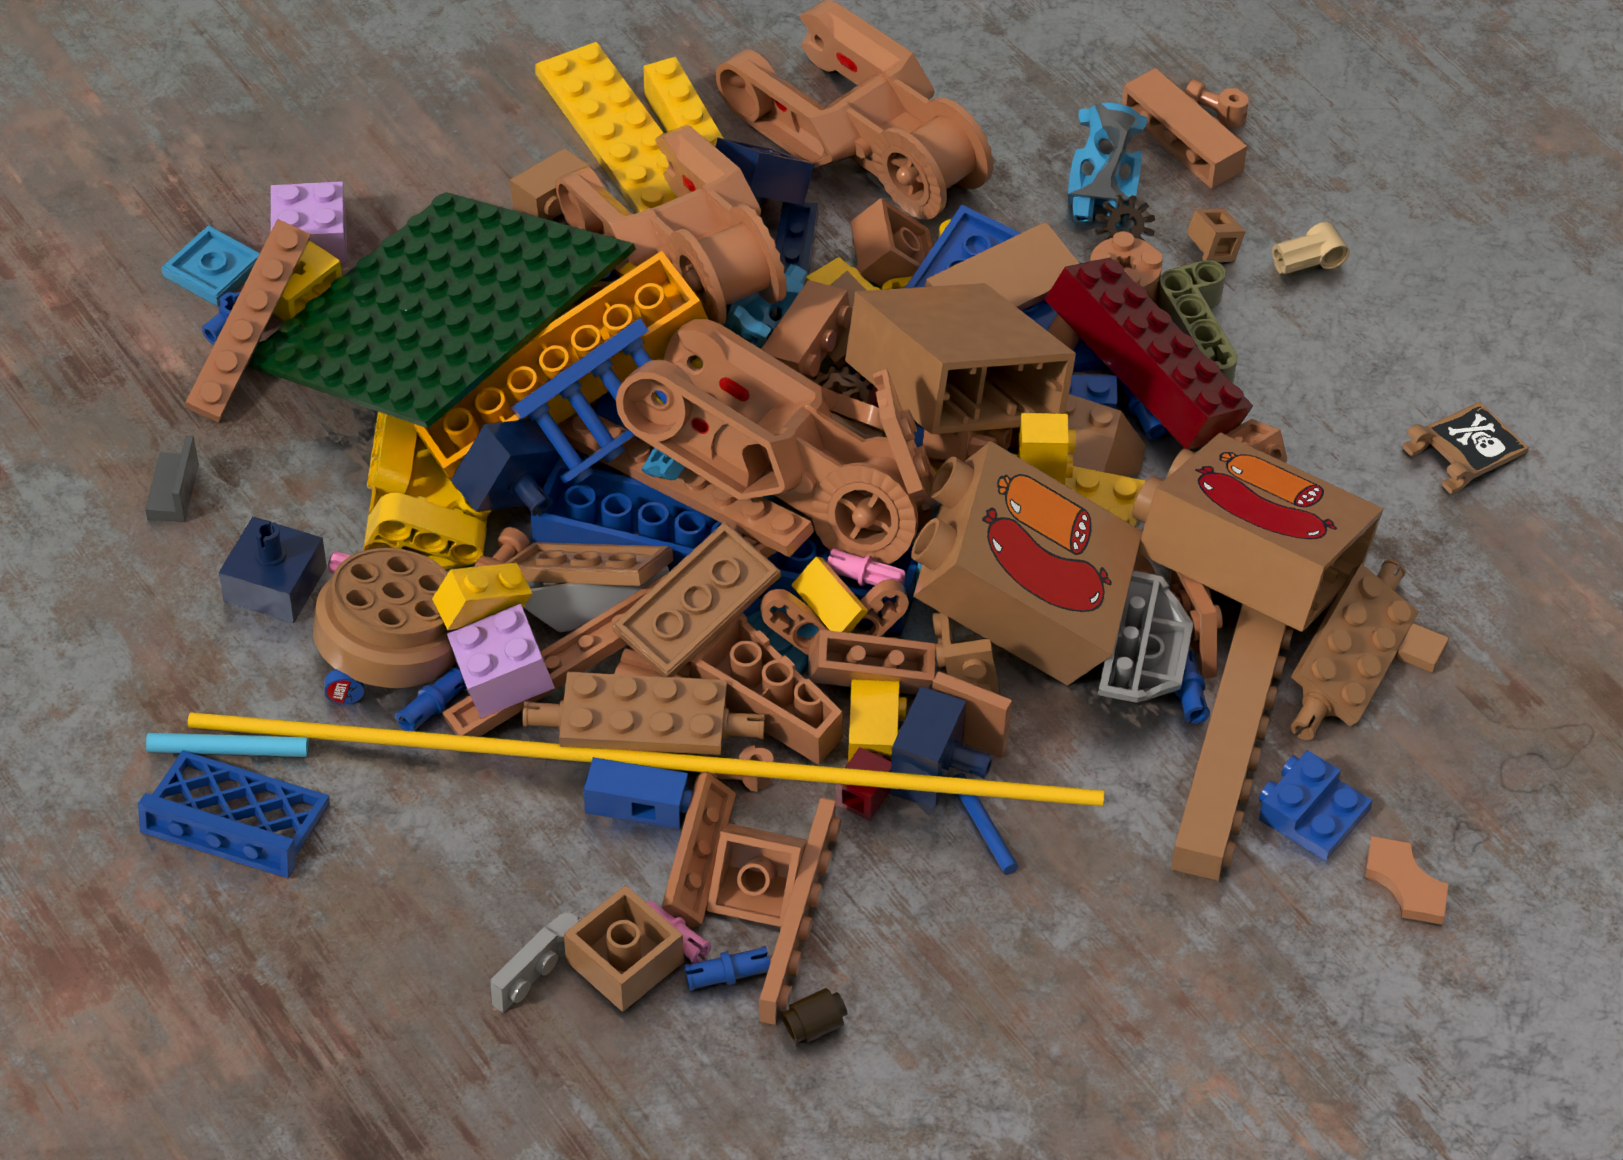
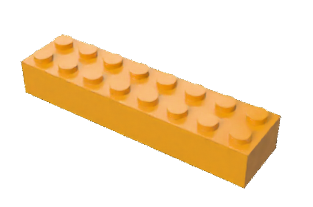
M660 251L550 323L429 428L413 424V426L451 481L484 424L519 420L510 407L640 318L649 330L641 336L645 342L642 346L652 360H657L665 354L670 338L683 324L694 319H708L699 298L663 251ZM622 350L609 358L613 363L611 368L621 383L634 370L639 368L630 354L625 355ZM591 372L578 380L582 386L579 389L589 404L608 392L598 376L594 378ZM559 394L546 402L550 407L548 412L557 425L576 413L568 399H562ZM526 416L521 420L529 419V417Z

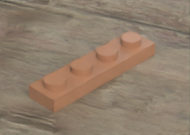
M709 772L696 777L691 802L687 810L661 906L663 910L673 917H682L686 921V926L690 929L701 925L703 922L710 893L720 831L728 825L736 796L733 790Z

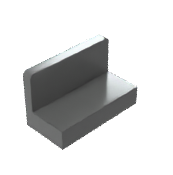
M193 436L185 437L181 454L159 453L145 509L147 520L185 522L199 466Z

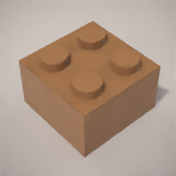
M626 885L564 933L566 962L622 1012L684 962L683 934Z

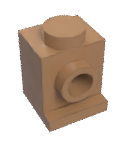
M1225 208L1195 209L1187 235L1204 252L1202 260L1235 262L1246 231Z

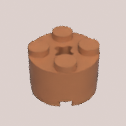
M1125 231L1115 233L1113 238L1104 240L1094 248L1090 261L1111 257L1119 262L1128 276L1136 284L1142 286L1155 304L1157 303L1163 255L1159 250L1155 249L1148 242L1135 238L1131 233Z

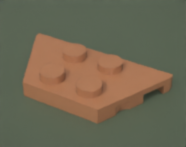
M885 368L874 372L872 376L878 389L876 398L881 423L908 495L912 499L914 498L918 506L921 505L924 513L937 509L939 507L937 501L929 496L931 484L928 478V468H930V462L923 446L917 447L914 441V432H917L912 413L909 409L903 411L888 369Z

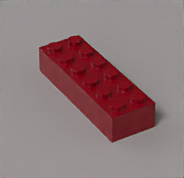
M1109 257L1064 267L1044 300L1184 448L1189 450L1204 446L1219 433L1227 434L1242 424L1253 407L1244 396L1243 391L1225 377L1220 371L1219 366L1201 352L1195 345V341L1176 326L1171 316L1152 301L1147 291L1128 276L1119 262Z

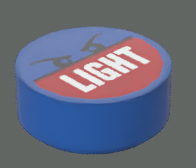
M336 669L326 675L324 693L326 698L333 703L352 704L363 697L364 683L356 681L349 675Z

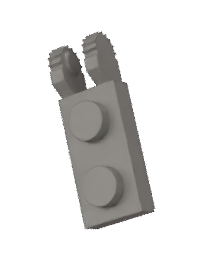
M561 912L558 918H554L546 927H543L490 979L492 1006L504 1013L514 1002H521L528 994L531 984L541 974L543 976L548 975L555 967L558 957H565L564 933L580 921L576 913Z

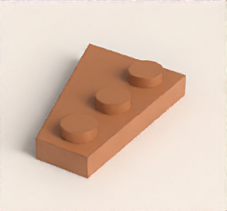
M1169 568V586L1181 598L1182 607L1193 622L1190 647L1193 652L1200 651L1199 673L1204 679L1217 677V629L1222 628L1220 607L1213 605L1209 587Z

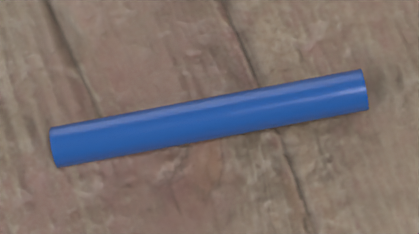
M958 773L953 776L954 778L967 779L964 773ZM958 794L1005 875L1014 873L1018 869V864L978 796Z

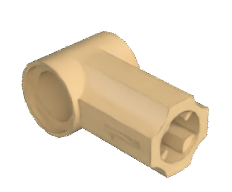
M1327 221L1314 225L1305 236L1274 244L1272 247L1274 264L1279 274L1291 273L1318 264L1324 269H1334L1342 265L1350 254L1348 246L1334 225Z

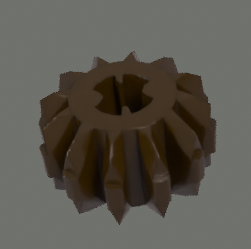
M1117 195L1115 196L1117 209L1107 201L1102 204V207L1109 216L1096 214L1095 220L1106 223V226L1096 228L1094 231L1096 235L1107 233L1109 237L1105 240L1113 238L1114 234L1118 232L1116 224L1121 221V216H1128L1126 220L1132 219L1134 226L1129 229V233L1135 238L1144 240L1140 236L1141 234L1149 237L1154 236L1155 231L1144 227V224L1154 222L1155 216L1142 217L1141 213L1147 210L1149 205L1145 202L1138 209H1135L1136 196L1131 195L1127 206H1124L1122 196Z

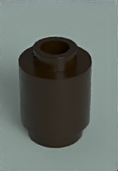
M824 988L789 1004V1010L782 1012L781 1015L788 1034L796 1044L803 1040L809 1043L843 1027V1017L848 1015V1012L838 992L831 994L827 988Z

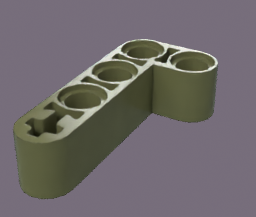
M1203 260L1165 271L1160 277L1157 306L1171 316L1176 326L1183 333L1189 335L1207 358L1213 360L1225 377L1234 384L1238 357L1210 309L1219 305L1222 300L1226 274L1225 268L1216 261Z

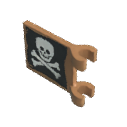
M1481 402L1475 403L1428 426L1416 424L1410 427L1407 435L1412 439L1403 443L1402 446L1411 457L1421 454L1430 444L1451 463L1446 469V472L1451 477L1442 481L1441 484L1451 495L1461 491L1472 479L1528 453L1529 447Z

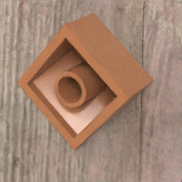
M882 198L850 222L853 234L852 242L858 262L857 269L865 280L872 281L880 287L890 279L913 276L933 247L930 229Z
M728 824L720 831L706 911L781 927L807 840Z

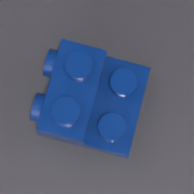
M1306 750L1300 758L1292 755L1288 759L1281 772L1283 778L1278 784L1269 781L1263 788L1259 796V802L1262 803L1259 820L1327 861L1371 810L1373 800L1340 781V769Z

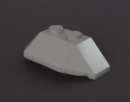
M665 566L641 586L527 582L533 594L524 608L556 631H565L566 634H570L667 574L669 568Z
M1133 570L1113 654L1105 660L1098 695L1138 703L1181 689L1193 622L1179 600L1168 589L1169 585L1163 576Z

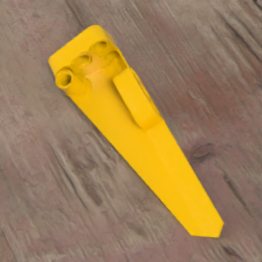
M378 412L367 488L371 489L372 493L363 551L375 548L409 550L432 559L444 569L476 564L477 559L484 555L487 517L492 510L476 512L461 492L453 486L412 423Z

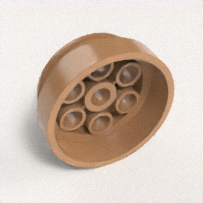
M398 548L369 549L348 557L337 567L333 577L325 583L317 597L312 632L319 653L334 669L349 675L356 681L378 687L408 688L426 684L441 677L457 661L447 634L458 629L447 630L432 600L448 572L438 563L424 555Z

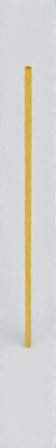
M190 712L188 716V727L194 729L308 737L310 739L589 763L592 762L594 757L670 770L1104 807L1105 790L650 751L560 747V744L194 712Z

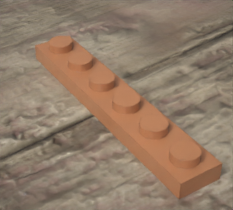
M277 219L185 402L184 408L219 423L310 240V233Z
M824 798L819 800L759 999V1022L776 1025L780 1010L787 1011L792 994V986L788 985L790 975L797 976L802 961V952L798 951L800 941L807 942L809 939L812 918L808 917L811 907L818 908L822 893V884L818 883L820 874H828L832 858V851H828L830 841L837 842L840 834L842 819L836 818V801Z

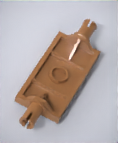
M1393 559L1385 560L1377 576L1361 563L1352 569L1291 676L1293 680L1303 687V707L1291 724L1293 734L1297 733L1300 726H1303L1297 736L1298 738L1312 740L1323 718L1327 716L1339 717L1348 726L1359 722L1419 611L1395 592L1401 579L1406 574L1403 565L1399 567L1396 574L1394 573L1400 562Z
M567 672L564 700H561L560 704L525 701L523 727H558L560 731V747L721 755L722 741L728 740V736L764 739L765 714L729 713V709H726L727 680Z

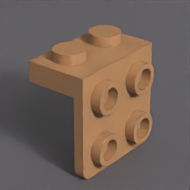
M941 612L933 613L935 636H942L938 638V643L935 644L938 667L946 666V668H941V672L1000 695L991 640L983 639L955 643L951 618Z

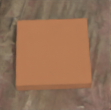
M938 671L932 683V690L966 700L963 743L1002 758L1008 748L1012 700Z

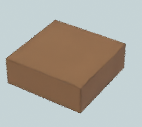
M1413 623L1398 649L1396 658L1433 673L1448 645L1449 637Z

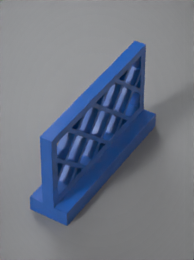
M182 751L153 794L145 793L138 802L139 828L141 833L289 878L295 869L296 855L329 806L330 798L327 794ZM186 767H191L203 771L204 775L184 780L181 774ZM233 780L239 782L240 786L220 791L217 783ZM210 786L213 794L193 799L190 790ZM269 791L275 793L277 798L258 803L254 794ZM182 793L186 801L176 803L164 798ZM246 797L250 804L230 810L226 802ZM302 802L314 805L311 810L295 814L291 808V805ZM219 804L223 813L215 815L199 809ZM280 808L284 809L287 817L267 822L263 814ZM256 815L260 824L250 826L237 822V820ZM293 827L296 834L292 839L273 832Z

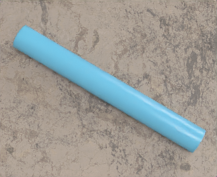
M148 732L146 751L148 753H181L186 751L193 754L308 757L309 738Z

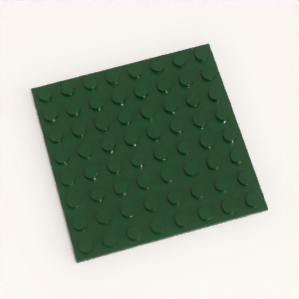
M445 192L436 196L432 203L422 212L412 216L399 231L385 238L382 241V245L371 254L361 258L348 273L335 279L331 283V287L320 296L307 302L305 308L292 319L284 321L279 326V329L269 338L259 342L247 366L429 428L633 253L636 248L634 243Z

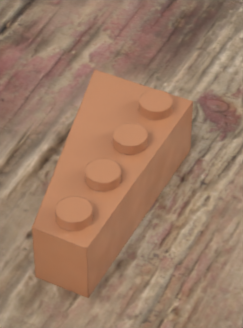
M743 613L690 661L691 678L727 680L726 709H729L732 713L765 714V733L816 764L820 765L843 739L842 711L810 679H805L795 669V664L786 655L782 657L770 645V639L760 629L756 631L747 622V617Z

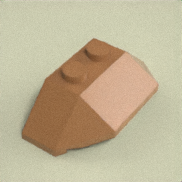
M1069 394L1065 414H1068V430H1075L1076 432L1075 453H1068V455H1073V466L1137 478L1140 473L1146 445L1120 410ZM1020 427L1012 428L1010 445L1017 452Z

